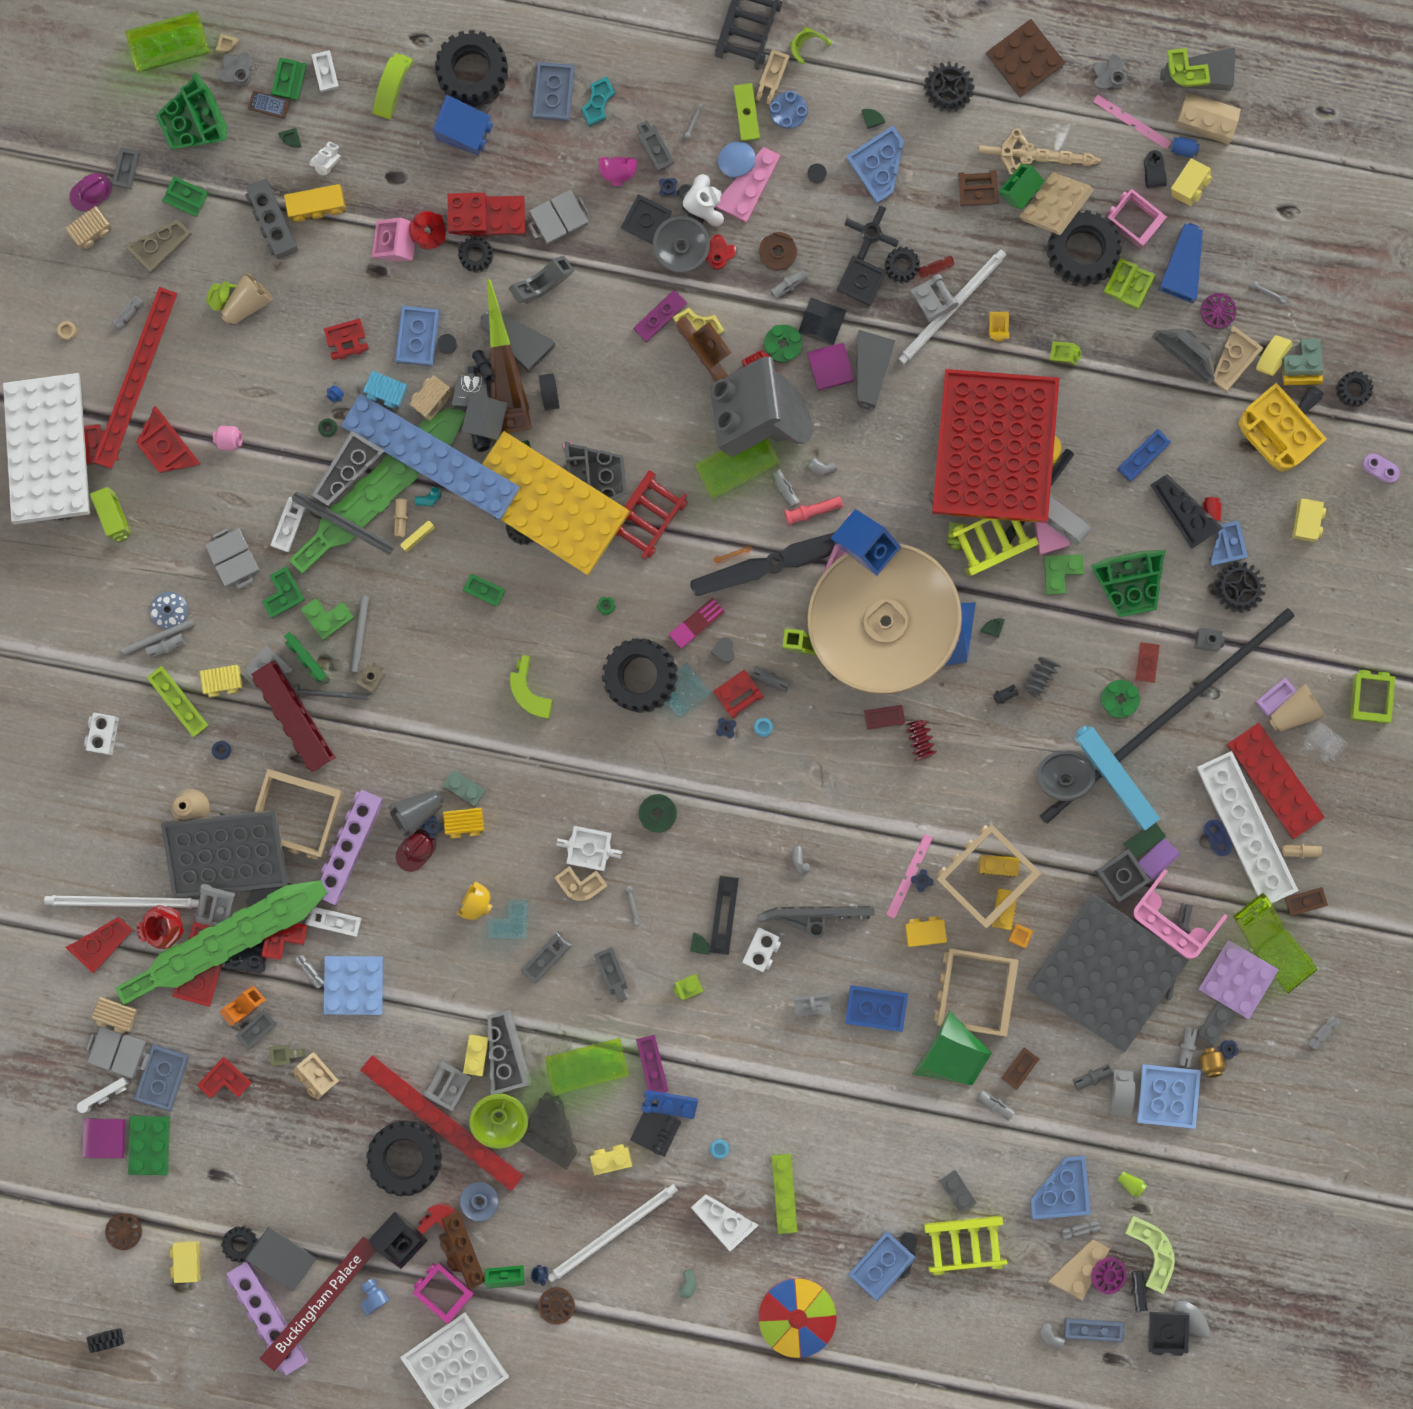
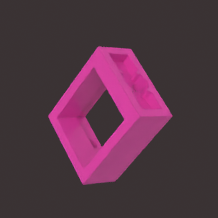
M441 1262L437 1265L433 1263L426 1271L428 1276L424 1280L420 1278L413 1286L416 1289L413 1294L448 1324L475 1292L468 1289L467 1285ZM438 1270L464 1292L447 1313H444L420 1292Z

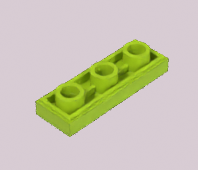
M752 83L734 85L741 142L760 140ZM748 111L750 114L744 115V112Z

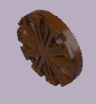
M120 1213L113 1216L106 1224L105 1236L112 1247L118 1250H128L136 1246L140 1241L142 1226L134 1215ZM120 1217H124L123 1224L120 1220ZM128 1218H131L132 1221L127 1224ZM114 1220H116L118 1226L113 1224ZM134 1224H137V1228H131ZM109 1227L115 1229L116 1231H109ZM138 1232V1236H135L132 1233ZM110 1235H117L112 1240L110 1238ZM120 1238L119 1245H116L115 1242ZM129 1238L134 1240L133 1244L130 1242ZM124 1240L127 1244V1247L123 1246Z
M553 1287L541 1295L538 1309L541 1317L546 1322L558 1325L565 1323L572 1317L575 1302L573 1296L566 1289ZM551 1291L555 1292V1298L550 1294ZM559 1291H562L563 1294L559 1298ZM547 1296L550 1301L544 1300V1297ZM565 1296H569L568 1300L563 1301ZM569 1303L572 1304L571 1308L564 1306ZM541 1304H546L549 1306L542 1308ZM550 1310L549 1314L545 1316L544 1312ZM563 1310L568 1311L570 1314L567 1316ZM559 1313L563 1317V1320H559ZM553 1314H555L554 1321L550 1319Z

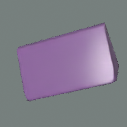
M1163 839L1138 863L1146 875L1154 880L1181 853L1166 839Z

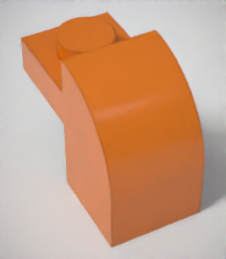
M253 985L219 1012L232 1027L249 1016L266 999Z

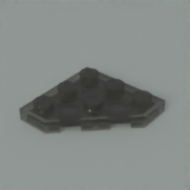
M545 1092L528 1120L527 1130L520 1141L567 1170L577 1154L576 1145H574L571 1137L572 1132L569 1121L566 1120L563 1102L550 1093Z

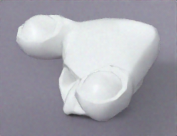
M698 175L694 179L692 188L684 197L683 206L690 213L705 219L711 226L718 227L723 224L724 217L720 212L714 211V207L720 203L722 193L715 187H709L710 179L707 175Z

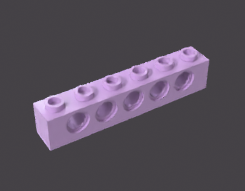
M362 789L360 793L357 792L353 799L354 807L352 810H348L345 816L346 825L344 828H340L337 834V838H339L337 845L332 846L329 852L331 858L328 863L325 862L321 870L323 874L321 881L328 892L323 900L338 905L384 799ZM362 806L368 808V814L364 817H361L358 813L359 808ZM353 824L360 826L358 834L351 833L350 829ZM347 841L352 843V849L349 852L343 850V844ZM338 859L344 861V867L341 870L335 868V862ZM333 876L336 879V885L330 888L327 885V880Z
M246 1261L228 1272V1278L226 1279L230 1287L236 1289L238 1301L241 1305L246 1306L248 1318L251 1322L254 1321L258 1327L256 1331L261 1339L264 1338L268 1344L266 1348L268 1349L275 1341L271 1336L272 1331L277 1330L281 1334L288 1324L254 1266ZM244 1279L251 1283L249 1290L242 1287ZM252 1297L260 1298V1306L252 1304ZM263 1313L270 1315V1323L262 1321L261 1316ZM299 1343L291 1351V1355L286 1357L278 1366L281 1373L284 1372L285 1375H288L309 1361Z

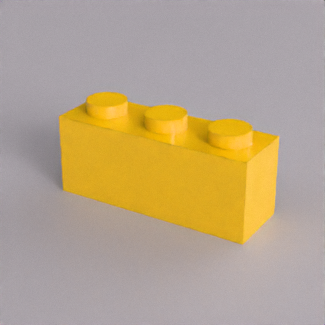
M340 184L284 195L290 221L295 223L303 222L306 218L319 219L326 214L339 215L342 214V211H346L343 190Z

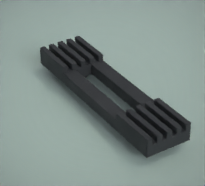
M720 876L710 946L711 953L729 955L739 878ZM723 896H730L726 935L718 934Z

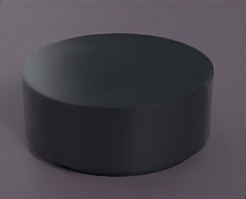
M816 163L809 167L808 178L811 182L818 184L825 180L827 171L822 164Z
M444 334L438 339L437 344L441 352L450 354L455 351L457 342L454 336Z

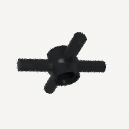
M879 206L873 222L862 225L848 218L845 221V226L861 232L864 239L857 256L859 259L864 260L871 243L880 240L894 247H897L899 240L883 234L879 226L886 211L884 206ZM874 229L877 235L871 237L867 234V230Z

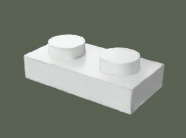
M330 50L312 54L321 93L338 89L339 85Z

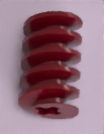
M927 720L905 724L911 726L906 732L913 733V735L908 737V740L915 741L910 745L911 748H916L912 755L919 756L914 762L931 758L937 753V750L930 749L935 743L929 742L933 735L926 734L931 731V728H925V725L929 723Z

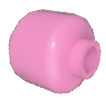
M220 426L217 432L213 433V443L217 445L219 450L235 451L242 445V432L235 426Z

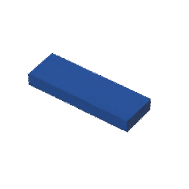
M1157 429L1117 470L1131 482L1171 441Z

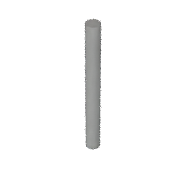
M362 596L350 672L358 673L369 603V597Z
M190 619L124 647L121 651L125 656L194 627L195 624Z

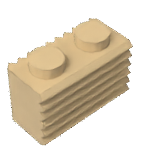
M95 206L65 229L82 250L83 248L88 249L92 247L97 238L106 237L112 227Z
M433 375L424 381L423 388L419 393L413 394L409 405L428 421H432L454 392L449 386Z
M99 997L92 1019L96 1020V1025L105 1028L107 1025L114 1027V1031L125 1034V1031L131 1032L139 1009L123 1005L105 997Z

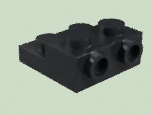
M1149 1312L1148 1351L1152 1352L1153 1355L1171 1353L1175 1356H1182L1183 1353H1188L1189 1313Z

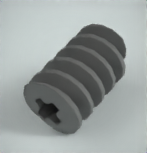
M1039 657L1038 661L1041 664L1034 665L1036 670L1030 672L1033 677H1027V681L1030 684L1024 683L1023 687L1030 695L1043 700L1039 694L1047 693L1043 687H1050L1047 680L1054 681L1051 673L1057 674L1058 672L1055 670V667L1061 666L1049 658Z

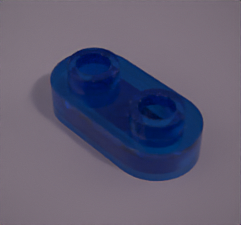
M1218 820L1207 821L1203 831L1213 852L1217 856L1228 855L1232 851V843L1224 826ZM1211 826L1216 828L1215 833L1210 832ZM1220 843L1224 844V850L1218 848Z

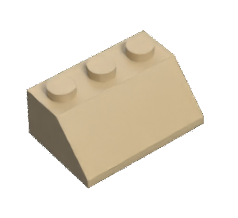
M1187 91L1175 127L1229 145L1233 139L1241 109Z

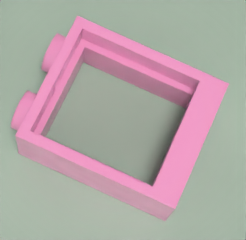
M1131 189L1128 193L1124 192L1120 196L1118 206H1112L1106 215L1111 220V226L1115 225L1118 229L1117 232L1141 250L1164 223L1167 216ZM1129 200L1154 219V222L1140 239L1114 219Z

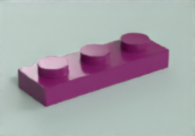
M655 1035L636 1039L648 1090L663 1093L669 1092Z

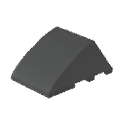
M564 442L566 471L612 500L627 494L624 457L622 455Z

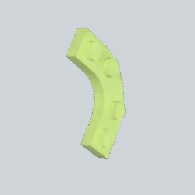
M1132 1215L1125 1234L1146 1243L1152 1250L1154 1257L1153 1267L1145 1286L1164 1294L1174 1270L1175 1258L1172 1246L1167 1236L1159 1228Z

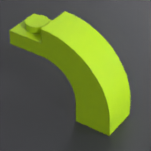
M395 53L394 57H390L377 89L372 114L391 119L397 108L402 83L413 65L412 58Z
M785 628L782 649L794 653L817 656L809 634L805 633L804 630Z
M522 655V658L517 660L516 670H519V673L511 672L510 674L512 693L516 701L526 712L535 717L549 720L553 700L538 697L528 689L527 674L531 657Z

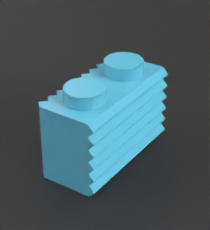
M371 371L363 392L367 395L366 398L377 402L378 399L384 402V406L394 409L395 407H401L408 386L405 383Z

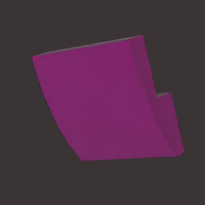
M844 342L807 352L818 391L854 382Z
M83 1118L82 1158H124L125 1119Z

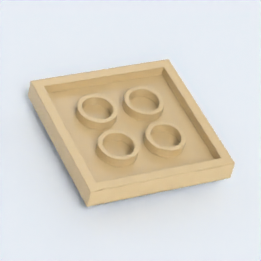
M1052 172L1019 217L1027 223L1061 235L1094 190L1090 185Z

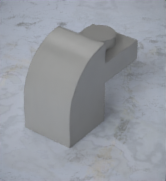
M1114 1070L1113 1093L1111 1097L1112 1115L1131 1116L1135 1098L1133 1071Z

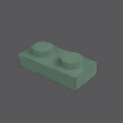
M454 769L443 784L444 787L475 807L486 792V790Z

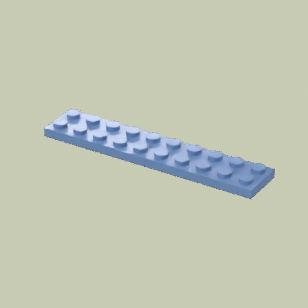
M362 394L359 395L341 425L342 428L349 432L357 433L383 449L388 455L499 520L503 518L520 490L518 485Z

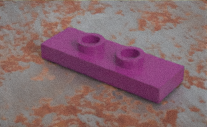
M673 290L633 330L647 343L673 316L687 305V302Z

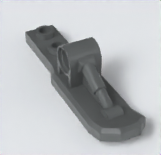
M775 907L758 914V921L761 923L772 919L780 920L790 924L792 927L805 931L812 938L817 939L821 938L825 933V917L839 916V919H851V916H858V919H870V916H874V907ZM814 924L821 926V931L817 934L811 932V927Z

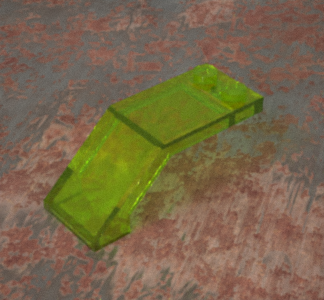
M1263 892L1233 916L1254 953L1260 959L1279 969L1274 978L1287 993H1290L1318 970L1313 960L1287 931L1268 897Z

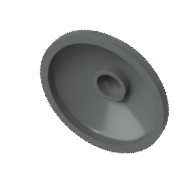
M675 216L667 219L658 227L653 238V250L659 263L668 270L678 273L690 272L698 268L707 258L710 249V240L706 229L699 221L688 216ZM684 245L685 249L679 250L678 246Z
M1058 751L1050 754L1040 763L1037 771V780L1042 791L1049 797L1060 801H1072L1085 796L1092 789L1095 783V769L1091 761L1078 752Z

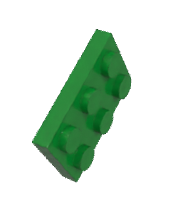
M288 632L284 636L287 640L285 644L294 654L298 653L299 656L296 658L305 668L309 667L311 669L309 674L318 683L321 681L324 684L329 682L331 679L295 635Z
M130 1116L128 1175H168L170 1116Z

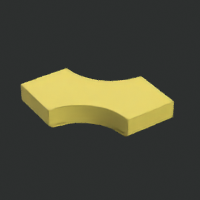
M688 308L673 316L675 323L686 316L696 331L710 322L718 335L724 333L715 315L701 317Z

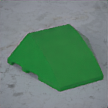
M196 72L191 76L192 79L180 88L181 91L174 99H170L156 115L171 150L227 141V125L215 97Z
M1166 550L1138 551L1105 558L1090 565L1119 618L1157 610L1160 579L1163 572L1162 566Z
M949 1010L940 1026L938 1034L925 1056L920 1059L912 1075L973 1085L992 1053Z

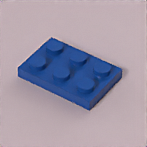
M850 985L845 1024L903 1032L908 993Z

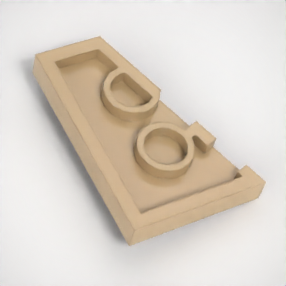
M1234 325L1214 373L1215 380L1213 381L1214 384L1226 393L1263 350L1262 346Z
M1091 1239L1047 1281L1083 1300L1092 1284L1091 1273L1093 1267H1095L1099 1260L1107 1256L1110 1248Z

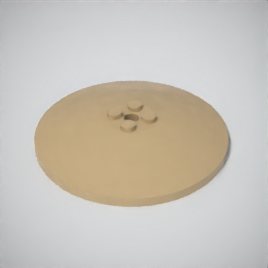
M899 544L901 548L878 576L871 573L846 553L824 572L814 588L808 609V631L812 646L828 672L853 689L882 695L901 693L920 686L930 680L944 667L959 640L962 609L958 592L952 579L934 558L908 545ZM883 618H891V624L889 626L881 625Z

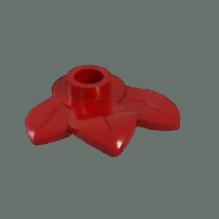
M717 234L710 240V249L705 260L708 261L711 268L720 270L726 265L728 260L735 256L736 246L727 245L725 238Z

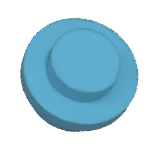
M760 718L754 724V731L760 737H767L773 731V724L767 718Z
M717 1139L712 1142L710 1153L714 1158L723 1159L729 1153V1145L726 1141Z

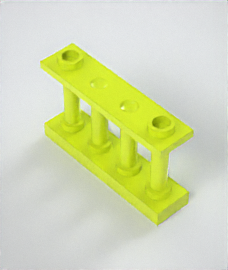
M983 518L966 527L959 525L952 529L953 533L948 535L949 538L957 536L969 561V567L964 569L967 577L1038 545L1037 538L1026 536L1020 521L1011 520L1019 537V544L1013 546L1009 543L999 519ZM990 520L1003 547L1001 548L1002 552L998 554L992 551L981 524ZM973 528L986 554L985 560L981 562L978 559L976 560L964 532Z
M1002 1216L924 1223V1232L929 1233L932 1239L934 1266H928V1271L933 1272V1275H943L948 1270L991 1266V1269L1003 1268V1265H1007V1260L1000 1259L997 1233L999 1225H1003ZM979 1227H987V1230L990 1232L992 1260L981 1261L978 1239ZM960 1229H968V1232H970L973 1262L961 1263L958 1235ZM941 1231H948L951 1234L954 1264L942 1265L939 1240Z

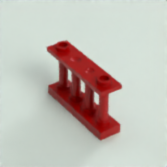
M650 470L624 507L630 511L626 518L627 521L631 520L655 537L649 545H646L625 531L624 523L615 535L617 537L621 536L644 552L641 556L643 560L653 556L656 551L654 546L678 511H683L688 504L685 493L681 498L677 497L656 483V474ZM647 489H653L676 505L670 514L646 499L644 494ZM637 504L639 506L643 505L665 520L659 530L635 514L633 510Z

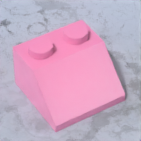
M403 218L376 221L371 258L399 262L413 260L415 242L412 241L409 234V224L411 221Z

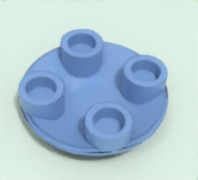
M787 91L778 95L770 105L772 120L778 126L786 129L801 125L806 119L808 112L805 100L794 91Z
M732 142L721 150L718 156V165L721 171L729 178H736L745 175L755 167V153L751 146L744 142Z

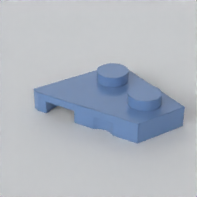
M1239 520L1221 524L1223 529L1217 532L1210 565L1215 566L1248 558Z

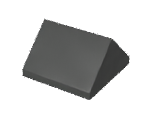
M470 394L461 432L499 440L507 403Z

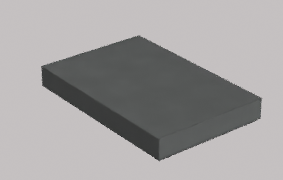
M268 1226L245 1259L294 1291L315 1262L316 1257Z

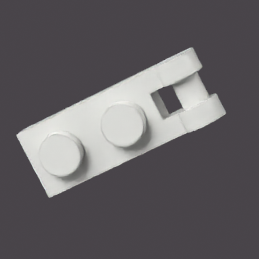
M292 497L288 498L270 544L271 547L288 553L304 513L307 510L305 507L294 502ZM292 508L298 509L297 514L291 513Z
M315 907L309 913L305 925L357 937L362 918ZM317 914H322L321 922L316 921Z
M126 1077L117 1080L79 1102L77 1110L80 1113L89 1112L95 1103L98 1102L101 1105L109 1100V1095L113 1093L118 1095L127 1090L125 1086L130 1084Z

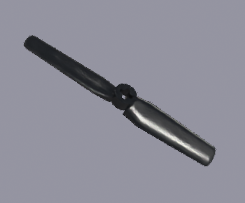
M835 532L793 543L779 554L771 553L767 558L748 559L690 581L691 590L694 595L700 596L760 579L768 572L776 574L783 568H799L828 557L835 546V542L831 539ZM772 559L775 562L779 561L777 568H774L773 565L770 566Z

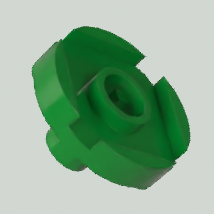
M790 325L773 326L765 336L764 347L766 353L773 358V361L778 363L792 361L801 352L802 340L800 333ZM785 339L789 345L788 347L784 346L782 349L778 341Z
M1116 680L1109 683L1101 693V704L1104 710L1114 718L1121 719L1132 715L1140 703L1138 689L1126 680ZM1122 694L1125 702L1118 704V700H1115V697Z

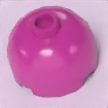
M631 157L599 158L601 176L605 180L611 181L614 186H623V182L631 180L636 173L637 159Z

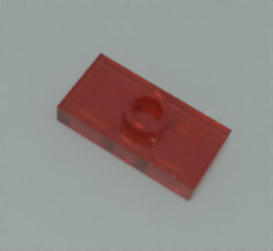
M1140 642L1135 681L1155 683L1160 645Z

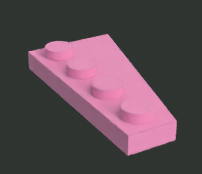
M763 147L755 156V167L732 182L721 195L720 203L715 208L747 223L780 159V155Z

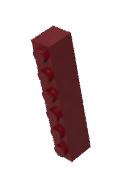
M271 661L251 674L253 683L256 687L260 688L263 693V699L272 707L274 717L278 721L280 720L284 733L293 741L295 751L300 753L304 759L305 767L314 772L336 758L277 661Z

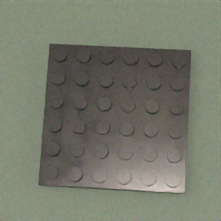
M1091 893L1027 989L1115 1047L1126 1052L1189 959L1183 957L1141 924Z

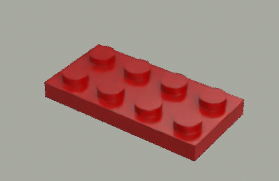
M193 922L189 939L210 926ZM223 963L217 967L209 968L196 975L191 981L178 988H174L172 997L211 1007Z

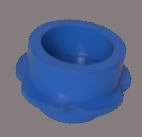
M335 385L327 388L326 396L334 403L342 401L344 393L340 388Z

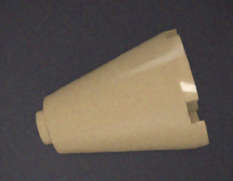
M247 272L242 276L221 310L223 314L221 318L227 324L232 323L235 325L273 301L269 291L261 283L259 284L254 281L256 278Z
M1304 684L1271 714L1272 719L1269 721L1275 730L1279 729L1282 732L1321 719L1326 715L1308 686Z
M186 789L178 793L173 799L171 812L175 820L208 817L210 803L202 792L195 789Z

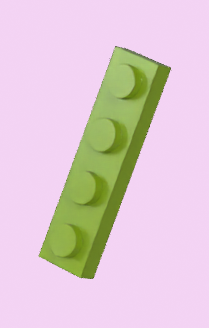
M160 666L147 676V679L192 737L195 738L209 727L208 723L163 666Z
M791 1154L772 1155L778 1234L797 1232Z

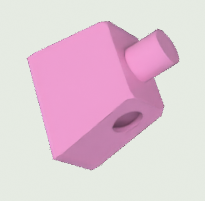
M1034 522L1035 536L1039 543L1037 545L1038 556L1070 546V541L1048 524Z

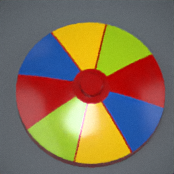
M791 1278L774 1285L764 1296L758 1315L759 1327L768 1345L778 1353L794 1358L811 1356L823 1349L832 1338L837 1321L836 1309L827 1291L819 1284L804 1278Z

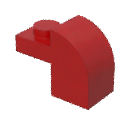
M444 1203L432 1205L427 1209L432 1216L429 1217L427 1214L419 1221L421 1225L417 1229L423 1234L433 1224L438 1222L445 1230L442 1218L453 1213L456 1209Z

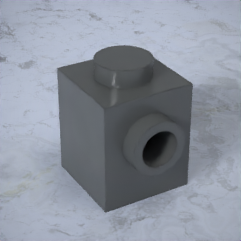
M1206 628L1197 629L1194 649L1218 652L1224 646L1225 637L1222 636L1223 631Z

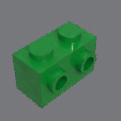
M1021 163L999 190V193L1011 207L1022 210L1029 203L1031 197L1039 191L1045 180L1033 166Z

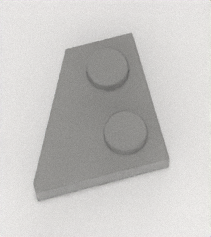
M266 645L240 674L255 686L251 674L271 661L276 660L284 674L292 673L294 669Z

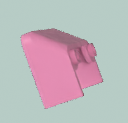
M1164 869L1135 907L1133 917L1138 923L1166 942L1183 957L1194 959L1200 954L1228 916L1224 914L1210 933L1202 928H1195L1188 935L1158 912L1162 905V900L1154 892V889L1168 872Z

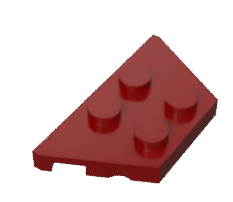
M154 406L148 421H146L142 433L136 441L137 445L159 473L199 466L201 463L160 410Z

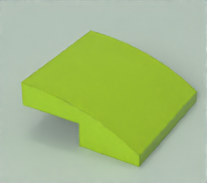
M1120 258L1104 289V293L1140 310L1156 275L1138 268V265Z

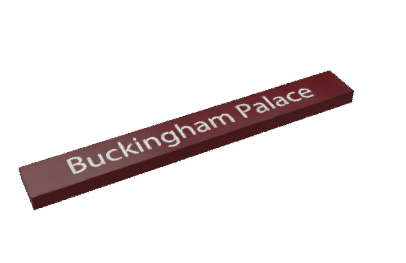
M365 1237L360 1239L259 1358L270 1369L275 1371L376 1252L375 1248Z

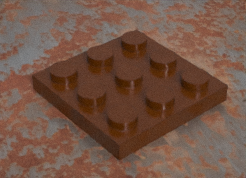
M1032 19L1028 20L986 52L988 58L1020 98L1065 65V61Z

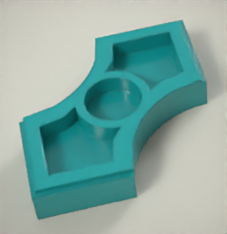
M608 77L590 84L592 90L591 98L581 108L589 127L606 120L605 105L615 95Z

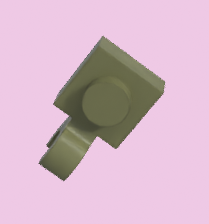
M290 1044L269 1047L271 1066L292 1064L291 1058L305 1056V1049L290 1050Z

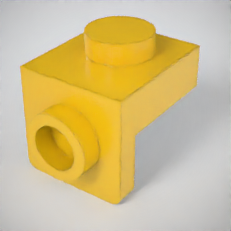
M989 312V336L994 341L1009 339V312Z

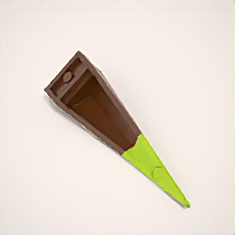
M488 279L491 370L495 374V380L491 383V398L507 403L500 434L503 431L512 433L532 429L529 415L530 408L492 282Z

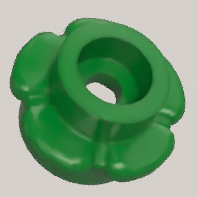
M602 597L599 599V604H597V610L602 612V615H610L611 612L615 611V601L611 597Z

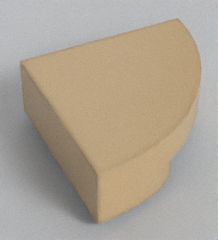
M220 33L215 52L224 54L232 51L238 45L239 39Z

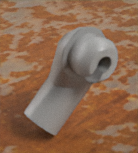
M811 458L808 462L810 470L821 476L837 471L834 462L824 465L817 458Z
M801 846L793 847V862L798 873L802 875L803 873L808 874L809 864L803 863V848Z
M1043 1324L1042 1329H1040V1335L1044 1342L1048 1345L1063 1348L1065 1339L1054 1336L1050 1324Z

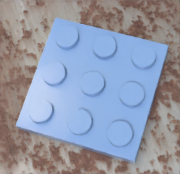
M325 956L324 1014L383 1015V957Z
M1142 1064L1137 1123L1196 1129L1201 1070Z

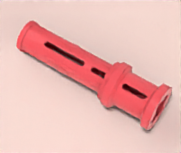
M840 496L809 506L800 505L799 508L790 511L786 509L784 513L788 526H792L793 523L799 521H808L809 517L843 508Z

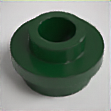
M327 418L319 423L318 430L323 437L330 438L337 433L338 427L334 420ZM330 425L332 427L331 430L325 431V427Z

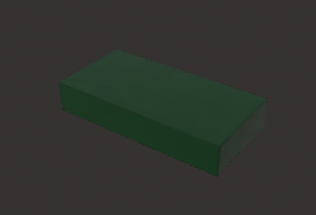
M1154 823L1147 830H1141L1123 844L1137 858L1166 836L1158 824Z

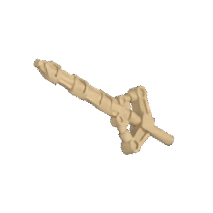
M1018 128L1012 131L1001 148L979 145L978 153L1000 155L1010 177L1021 163L1031 165L1032 161L1059 162V164L1067 165L1075 163L1083 164V166L1087 167L1101 163V159L1089 153L1080 155L1072 154L1069 151L1057 152L1050 151L1049 149H1035L1032 143L1026 141V138ZM1017 140L1023 144L1021 149H1013ZM1013 156L1020 158L1021 163L1015 165Z

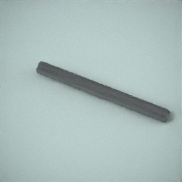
M296 491L292 500L386 554L390 555L393 552L394 546L300 492Z

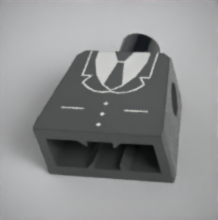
M467 366L466 376H458L451 409L466 410L470 394L488 398L486 383L483 377H477L475 366Z

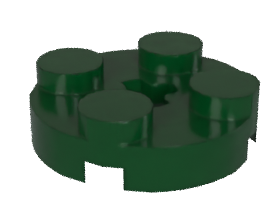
M653 794L641 803L638 814L640 822L646 829L651 832L661 833L673 826L677 818V809L673 801L667 796ZM656 808H660V811L663 812L660 819H656V816L652 815Z

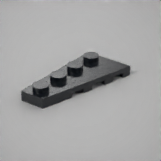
M1168 474L1150 485L1191 549L1223 529Z

